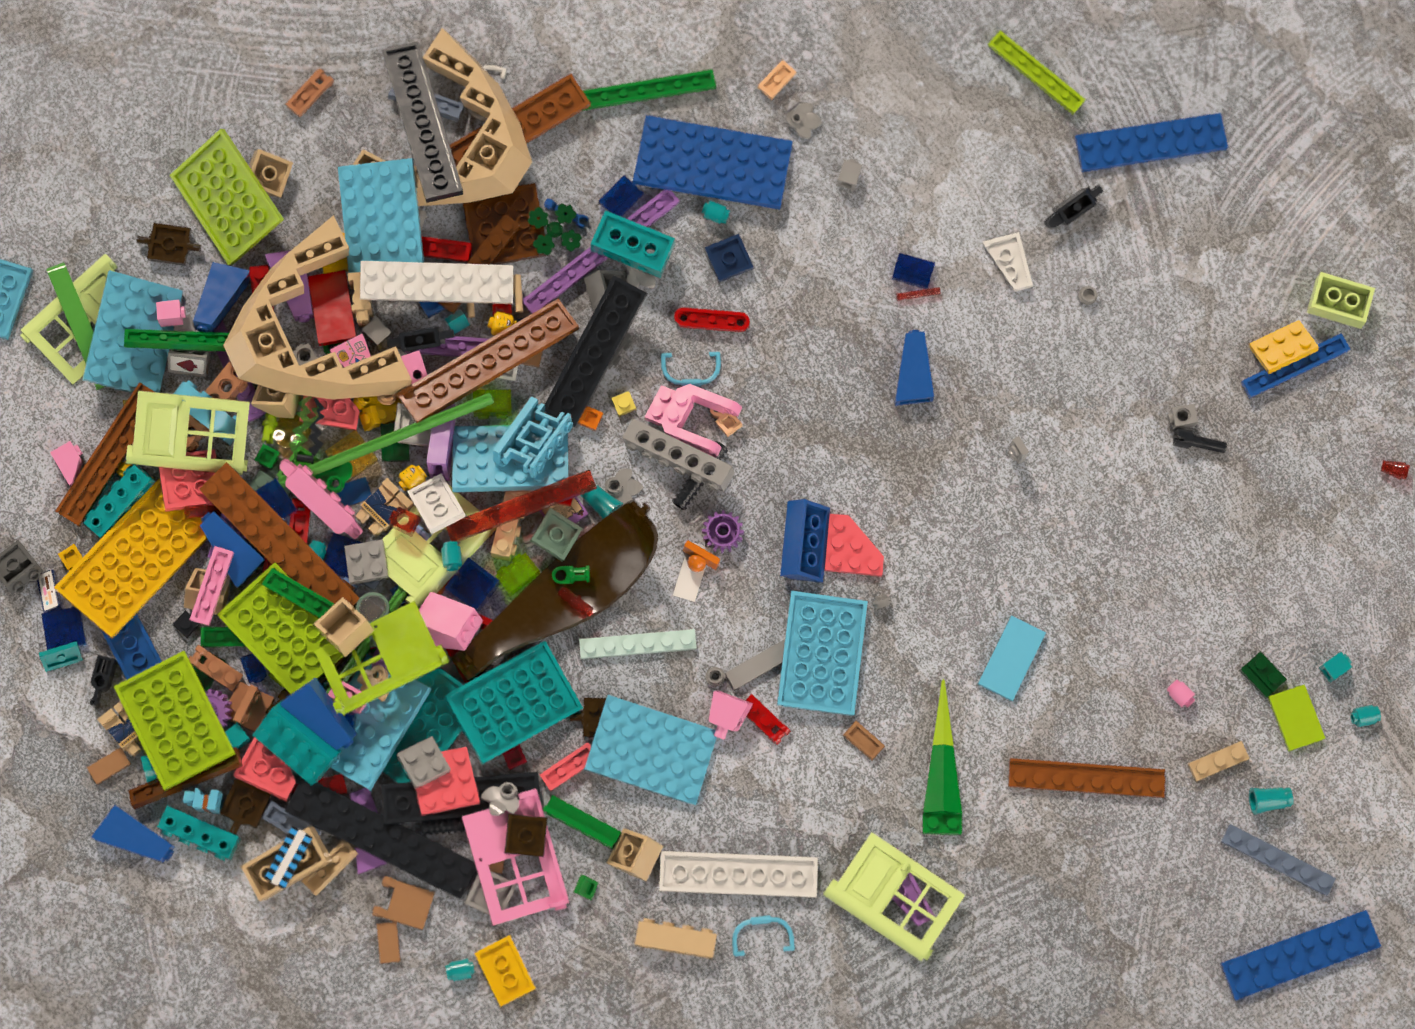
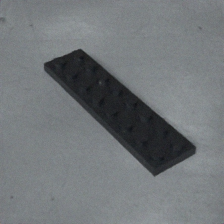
M613 275L545 403V412L556 418L561 412L565 413V416L569 413L571 414L573 427H577L579 419L589 405L648 293Z
M538 772L474 777L480 800L479 804L422 816L416 790L412 782L381 784L384 825L457 819L490 808L491 802L483 800L481 795L488 788L493 786L500 787L504 783H512L517 788L518 794L537 789L540 799Z

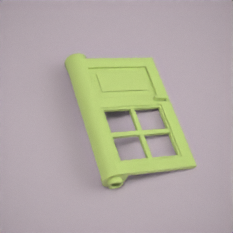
M106 254L100 257L73 282L84 311L89 318L88 320L94 325L96 324L107 273L109 270L115 272L118 268ZM56 297L20 330L22 332L20 336L27 344L29 342L33 343L74 385L83 376L86 363L83 360L73 369L58 353L72 339L75 340V337L68 326L58 317L63 312L58 297ZM54 319L70 334L56 349L39 333Z
M138 391L134 443L127 446L126 464L217 472L227 462L239 475H243V471L247 472L248 460H244L250 402ZM190 408L211 410L209 432L188 430ZM215 410L237 412L235 434L213 432ZM188 434L209 436L207 458L186 456ZM213 437L234 439L232 460L211 458Z
M448 485L465 515L477 524L464 539L448 526L443 528L460 542L458 545L461 547L463 566L492 533L496 531L497 521L490 515L486 517L458 492H453L452 487ZM414 505L383 538L389 578L409 594L405 599L406 602L409 604L415 601L418 609H420L429 593H437L457 571H447L446 568H443L442 554L430 544L443 529L433 533L426 541L411 528L421 517Z
M872 832L839 882L833 879L823 894L920 961L923 959L928 960L933 952L930 948L965 896L959 890ZM909 872L927 884L915 903L897 892ZM930 887L948 898L937 917H934L918 906ZM894 895L912 906L900 926L882 914ZM915 909L934 921L922 940L903 929Z

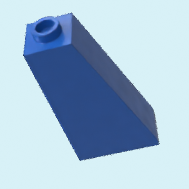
M212 262L193 319L195 330L199 332H215L250 283L249 270Z
M911 330L905 334L895 406L933 402L934 392L925 331Z
M213 511L210 514L208 512L201 519L203 523L200 527L213 549L216 546L234 552L228 575L234 585L239 588L265 559L217 513Z
M316 677L287 696L280 703L285 710L335 750L342 746L346 749L354 743L352 739L357 735L356 731L341 712H336L333 700Z
M116 805L113 806L91 836L97 842L164 863L165 860L168 861L174 854V846Z

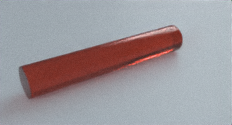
M940 287L901 292L896 293V300L941 295Z

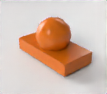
M686 541L683 552L690 555L687 564L691 571L700 572L706 565L714 570L717 569L720 558L691 541Z

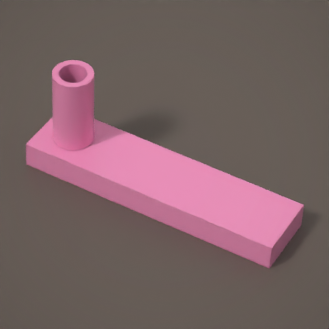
M214 546L190 621L210 626L234 555L233 551Z

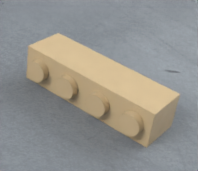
M643 918V921L638 923L635 946L713 959L717 934H714L711 929L702 928L701 931H696L693 926L682 925V928L674 927V923L663 922L661 925L655 924V920Z

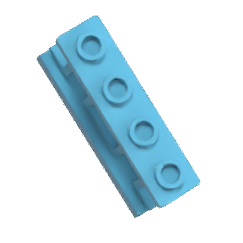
M531 396L494 447L493 461L501 464L503 461L505 465L511 459L524 464L523 473H530V477L534 479L538 473L542 472L546 461L552 458L555 448L561 445L565 434L571 431L573 426L571 414L567 413L565 416V413L561 412L557 418L545 414V404H538V399ZM534 417H535V420H538V421L541 422L539 425L536 424V423H534V422H532V420H533ZM548 425L556 428L553 434L552 430L547 428ZM530 432L543 437L538 445L525 440ZM515 443L517 447L521 448L520 452L512 449ZM529 452L537 455L534 461L533 457L527 455Z

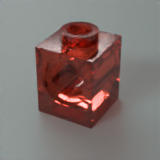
M398 507L396 511L393 510L389 517L392 528L410 537L413 536L421 521L420 516L401 507ZM402 517L409 519L405 525H400L398 521Z

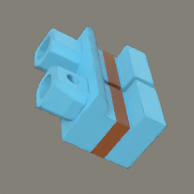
M195 788V792H184L183 803L193 807L198 812L220 815L225 795L219 790H211L210 795H205L198 788Z

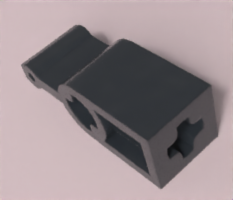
M102 655L97 656L91 677V685L95 688L93 698L90 699V705L93 708H100L102 693L107 692L112 685L118 664L114 658ZM103 679L105 683L100 687L97 682Z

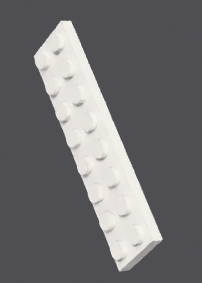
M361 261L360 300L513 304V265Z
M661 851L659 891L816 898L818 858Z

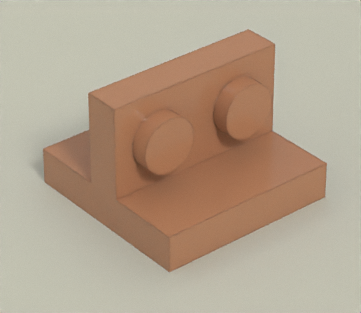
M239 681L229 700L232 702L230 707L233 709L230 721L255 732L265 719V711L273 704L275 698L261 692L253 685L249 686Z

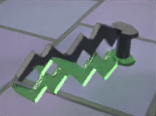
M311 396L298 402L303 411L298 412L297 415L303 420V424L292 430L298 439L288 444L294 453V462L314 464L315 456L324 444L317 439L322 433L315 423L324 418L320 412L325 408L314 398L317 407L312 408V411L316 416L310 419L307 415L311 411L305 404L312 399ZM308 428L315 432L308 436L315 444V446L307 449L312 453V456L298 454L299 451L304 449L300 445L308 441L302 434Z

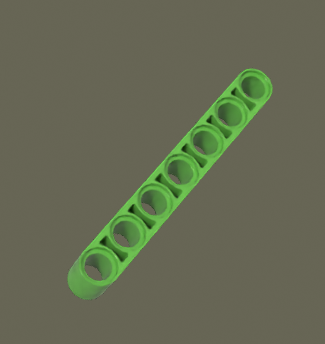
M62 262L46 270L86 363L93 330L66 265ZM94 383L97 390L106 387Z

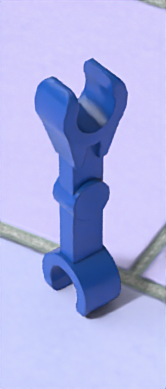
M547 198L544 207L550 211L558 210L557 203ZM577 214L576 218L572 219V221L579 228L584 229L585 225L579 221L584 219L588 222L589 218L586 215Z

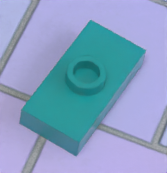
M77 641L39 653L45 672L83 661Z

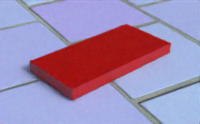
M341 270L308 276L319 346L342 343L356 337L346 271Z

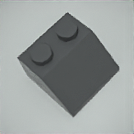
M598 270L584 278L593 313L613 275L627 282L625 271Z

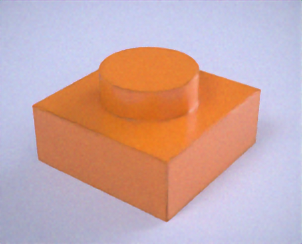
M587 406L578 424L596 431L603 412Z

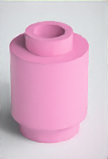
M1177 679L1167 688L1169 696L1181 708L1184 706L1188 708L1195 701L1193 698L1195 693L1183 681L1180 682Z

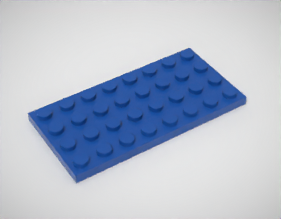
M646 115L633 184L780 210L793 141Z

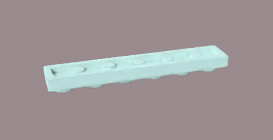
M695 629L579 639L581 659L696 650Z

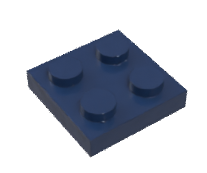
M739 234L704 247L719 283L754 269Z

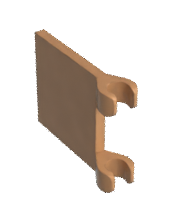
M385 876L382 886L393 888L394 892L388 910L375 906L372 915L423 930L435 892Z

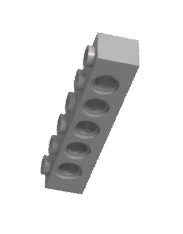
M634 418L622 436L628 449L632 451L638 450L648 459L653 457L665 467L669 465L681 475L686 473L691 476L692 480L698 483L702 481L708 484L707 486L714 491L721 490L724 492L735 473L731 465ZM644 438L649 439L646 443H640ZM660 446H665L664 450L657 451ZM676 454L682 455L679 459H673ZM698 462L696 467H689L691 463ZM709 470L715 471L712 475H706Z

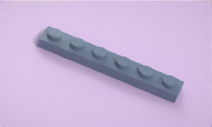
M1232 824L1228 825L1221 840V843L1324 896H1328L1335 882V877Z

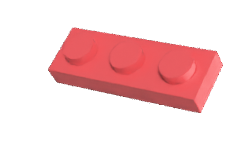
M589 742L540 774L550 792L584 770L591 748Z

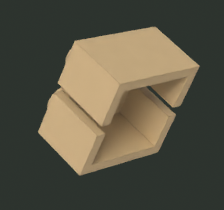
M343 597L314 623L321 635L345 657L374 631L367 619Z

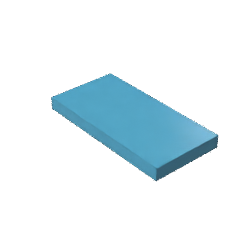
M1 259L0 338L9 340L33 269Z
M1011 615L978 685L1013 701L1046 632Z

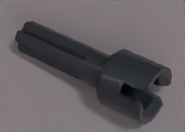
M1178 427L1175 430V433L1181 439L1173 438V446L1185 449L1193 446L1220 453H1225L1227 450L1226 442L1196 436L1192 430Z

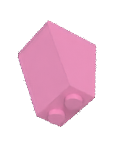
M434 592L429 593L419 609L436 647L442 645L446 649L465 651L483 622L475 608Z

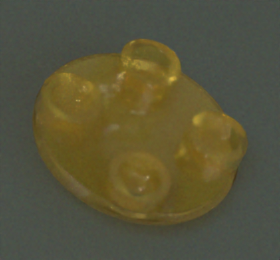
M295 415L294 418H280L273 434L274 440L283 448H297L309 439L308 436L311 434L310 424L300 422V415Z

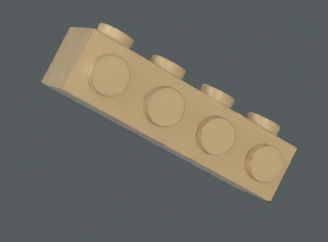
M530 490L505 491L491 549L492 558L511 561V557L515 556L517 550L515 540L516 537H520L522 526H519L520 520L524 519L526 508L523 507L525 501L529 499Z

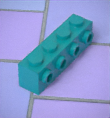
M129 466L124 471L122 479L116 481L111 486L112 490L110 493L104 495L99 500L98 507L87 514L84 524L100 538L156 482L140 466Z
M170 806L166 807L157 826L162 830L160 834L169 838L174 835L179 838V842L187 846L190 843L197 845V850L206 854L208 851L215 853V858L224 862L226 859L232 860L241 840L240 837Z

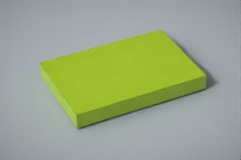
M1305 684L1268 697L1288 752L1326 739Z

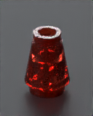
M1383 460L1380 471L1399 480H1406L1410 465L1406 464V462Z

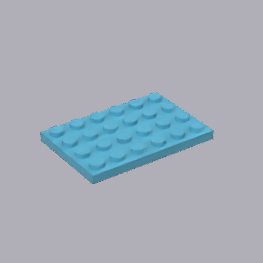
M413 158L338 167L344 233L349 247V256H347L349 273L360 272L361 261L424 263Z
M109 270L82 380L133 393L140 382L154 392L160 393L169 349L124 347L125 329L174 331L173 326L160 327L157 320L156 302L179 300L181 302L183 290Z
M510 425L455 426L453 434V492L569 490L568 433L563 437L561 445L555 448L552 458L546 461L542 472L538 473L533 479L530 477V473H523L524 464L511 459L505 465L503 461L501 464L493 461V449ZM549 425L547 426L548 429L552 430L553 434L556 428ZM530 432L525 440L538 445L543 437ZM515 443L512 449L520 452L521 448L517 447ZM530 452L527 454L528 456L533 457V461L537 456Z
M791 591L777 706L854 716L868 601Z
M367 654L362 663L372 659L373 656ZM371 664L364 667V670L372 669ZM360 670L356 671L349 685L358 690L362 686L357 681L361 673ZM413 680L389 692L384 702L377 698L367 703L361 714L354 712L345 714V718L354 728L357 735L352 739L354 743L346 749L343 746L339 748L342 752L330 768L371 791L430 693L431 688L417 680Z
M607 695L584 770L695 806L717 738L714 736L716 730Z

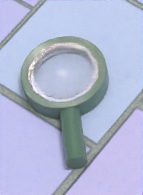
M370 592L364 594L358 600L356 610L371 623L389 614L390 606L383 595ZM373 636L369 637L371 648L377 647Z

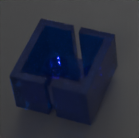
M468 557L458 570L459 576L455 574L446 585L445 590L446 593L458 602L475 608L477 613H479L487 603L486 596L490 598L500 586V581Z

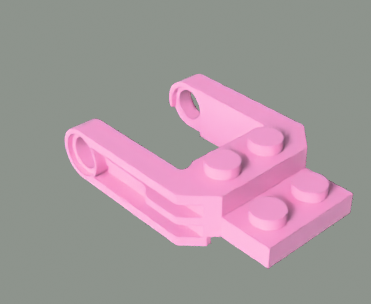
M691 384L677 388L676 391L661 385L645 415V420L663 427L665 434L717 458L721 451L719 444L682 428L694 407V403L737 417L742 410L741 405L733 400Z

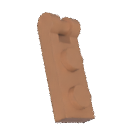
M321 68L317 69L285 104L286 107L301 118L327 88L333 85L335 80L331 76L325 75V71ZM318 80L322 81L321 85L317 83Z
M197 645L195 648L196 652L193 656L189 657L191 664L228 690L233 691L243 675L202 646ZM202 656L207 658L203 664L199 662Z

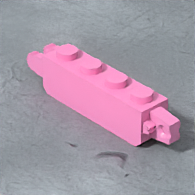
M283 459L280 462L279 467L287 476L286 487L336 534L345 532L354 539L361 535L363 529L355 520V511L349 505L344 506L340 502L341 498L335 492L330 493L326 489L327 485L320 478L317 480L313 477V472L306 465L303 467L301 464L296 466L288 459Z

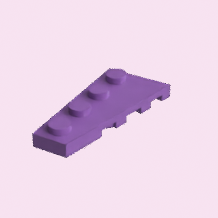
M364 788L350 793V800L378 813L369 789ZM355 847L358 853L356 856L358 875L388 864Z
M910 872L897 890V892L914 903L922 893ZM895 895L892 897V900L907 915L912 906ZM923 897L918 906L934 916L925 897ZM916 909L910 917L917 927L931 920Z

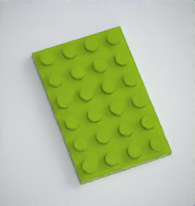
M219 129L170 174V177L228 265H234L284 220L225 129Z
M273 563L224 607L217 616L282 686L292 694L315 677L318 680L325 674L315 651L330 644V642L321 635L314 625L319 619L318 617L262 585L271 568L289 577L276 563ZM340 652L330 656L333 664H336L343 657Z
M185 651L114 686L164 790L236 754Z

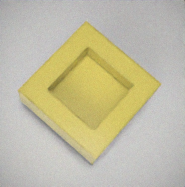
M629 391L611 398L618 417L636 410Z

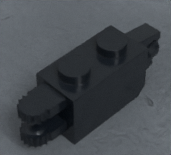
M1096 185L1092 189L1090 187L1081 188L1051 209L1053 213L1045 219V226L1056 228L1059 225H1069L1092 209L1098 201L1096 197L1103 193L1104 190L1100 185Z
M433 326L400 332L399 336L390 338L386 343L388 349L396 347L397 349L402 348V352L441 346L446 343L445 339L454 338L455 335L453 329L443 331V326Z

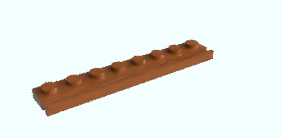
M140 382L55 510V512L79 527L126 457L127 446L132 445L134 442L138 391L154 392Z
M1010 758L1008 787L1164 798L1165 769Z

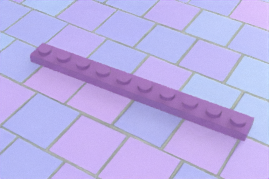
M663 190L627 219L649 227L677 206L680 200L672 191ZM615 235V236H612L611 238L616 240V239H619L620 237ZM589 247L523 299V305L531 314L561 296L606 261L608 257L591 251V247Z

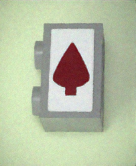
M169 350L168 372L206 377L210 367V351Z

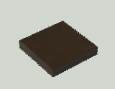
M508 814L504 854L544 857L547 817Z

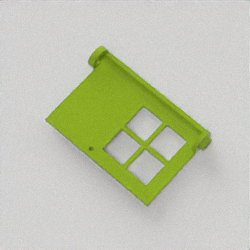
M415 601L369 623L374 631L368 637L373 636L380 651V654L372 659L361 663L354 649L351 652L358 666L338 675L330 657L339 652L333 644L330 643L315 651L335 695L333 706L337 713L341 712L342 715H345L450 662L442 645L436 647ZM383 658L391 677L372 686L364 667ZM360 670L368 689L349 698L341 679Z

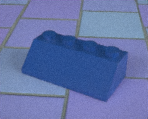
M806 499L787 502L780 576L792 580L823 582L830 515L829 507Z

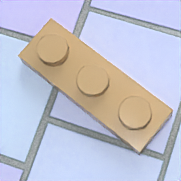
M1242 741L1192 761L1188 763L1195 782L1250 758Z
M341 841L329 853L333 861L301 881L315 896L358 855L348 843Z

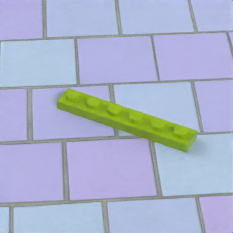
M1001 30L988 43V47L1072 115L1085 102L1086 99Z

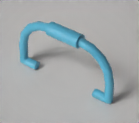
M709 352V357L716 356V368L711 377L704 380L682 379V381L672 378L667 372L666 358H672V353H662L661 368L663 375L668 381L676 385H682V387L688 384L694 386L708 384L716 379L720 372V352Z
M770 915L751 917V919L741 922L733 932V955L745 956V951H738L737 935L745 925L768 924L771 922H778L783 925L788 932L790 946L783 947L784 952L795 950L792 929L786 921L778 917H771Z

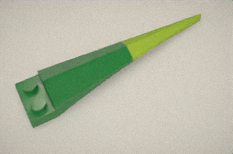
M943 679L941 682L922 813V834L962 835V808L946 685Z

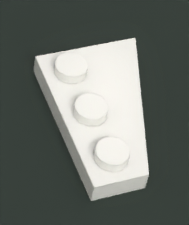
M1019 232L983 242V245L1015 292L1033 287Z

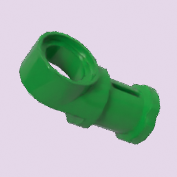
M589 565L580 568H574L573 566L557 567L552 572V578L557 584L574 583V581H586L589 583L590 567ZM559 570L566 572V578L563 581H558L555 577L556 572Z

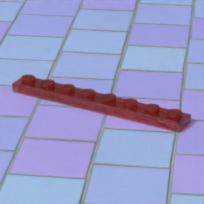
M589 469L466 516L446 528L450 540L459 542L595 490L597 486Z

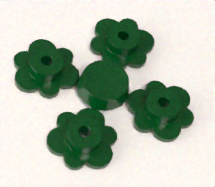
M563 203L558 205V210L555 211L558 222L553 221L549 223L547 219L548 213L543 212V209L540 207L529 212L528 223L530 225H534L537 229L541 228V226H547L546 232L548 235H539L533 242V247L537 249L538 254L550 255L555 247L552 238L559 236L563 240L561 245L570 252L581 246V235L573 230L563 232L561 225L565 222L570 224L572 219L576 218L577 214L572 210L573 207L571 205L566 206Z

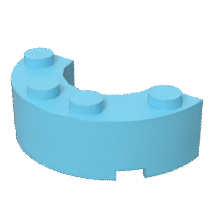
M189 380L187 382L183 381L173 393L212 398L205 391L200 393L195 390L197 386ZM190 408L189 415L210 430L211 410ZM215 410L213 432L235 434L236 416L231 417L226 411ZM219 437L230 446L234 442L233 438Z

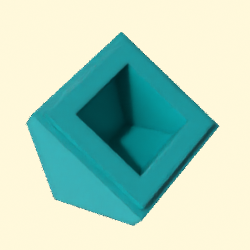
M460 309L444 318L450 330H454V335L470 326L465 314Z

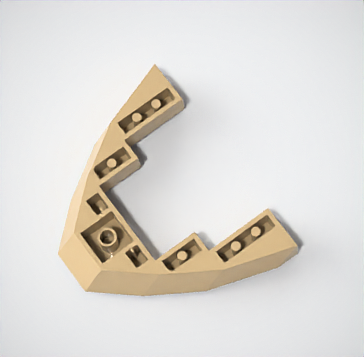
M442 28L423 56L426 67L466 87L460 96L463 106L487 118V120L456 167L463 195L426 203L416 166H414L418 206L469 203L513 193L532 164L520 123L500 85L456 39ZM363 149L353 165L383 162L385 160Z
M334 215L269 270L242 307L223 346L239 379L280 392L332 400L394 395L410 386L412 382L396 347L342 368L335 352L299 366L272 306L304 294V284L300 278L301 275L349 256L348 244Z

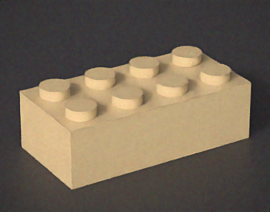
M307 827L302 830L313 838L286 888L333 861L315 827ZM283 842L241 866L259 901H265L284 890L264 879Z

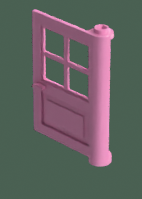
M537 789L518 794L519 808L514 813L515 815L544 817ZM489 809L463 816L462 820L492 924H500L550 908H555V911L567 908L566 904L569 903L548 827L546 828L544 857H539L542 872L520 878L515 857L520 855L504 854L508 814L512 813L506 810L501 815L492 816ZM511 859L516 879L494 886L488 865ZM544 875L550 896L527 902L522 882ZM518 883L523 904L501 911L496 889Z

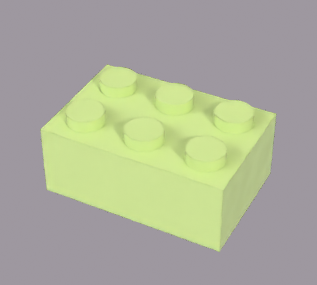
M1320 272L1314 283L1307 313L1361 329L1366 323L1375 288Z

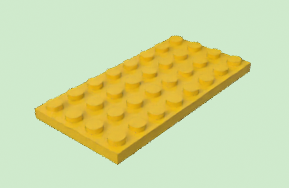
M159 478L57 583L54 589L113 639L206 542L207 537L200 527L203 523L201 519L205 514L198 508L165 512Z

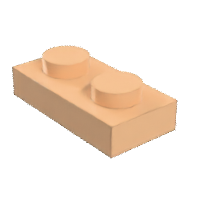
M782 60L758 85V89L772 100L796 75V71Z

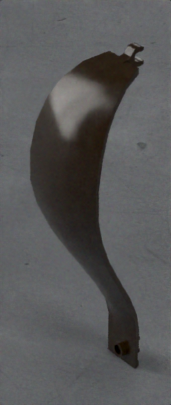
M630 500L599 521L574 542L564 561L556 558L500 614L470 641L465 651L459 650L454 654L451 660L466 679L472 681L504 654L573 628L595 617L622 597L642 576L657 549L658 533L654 523L647 516L651 509L647 503L644 502L643 506L640 507L635 500ZM586 565L590 567L589 583L586 581H574V583L557 584L552 578V572L557 567L573 566L574 568L586 567ZM563 570L557 571L556 579L558 581L565 580L566 572Z

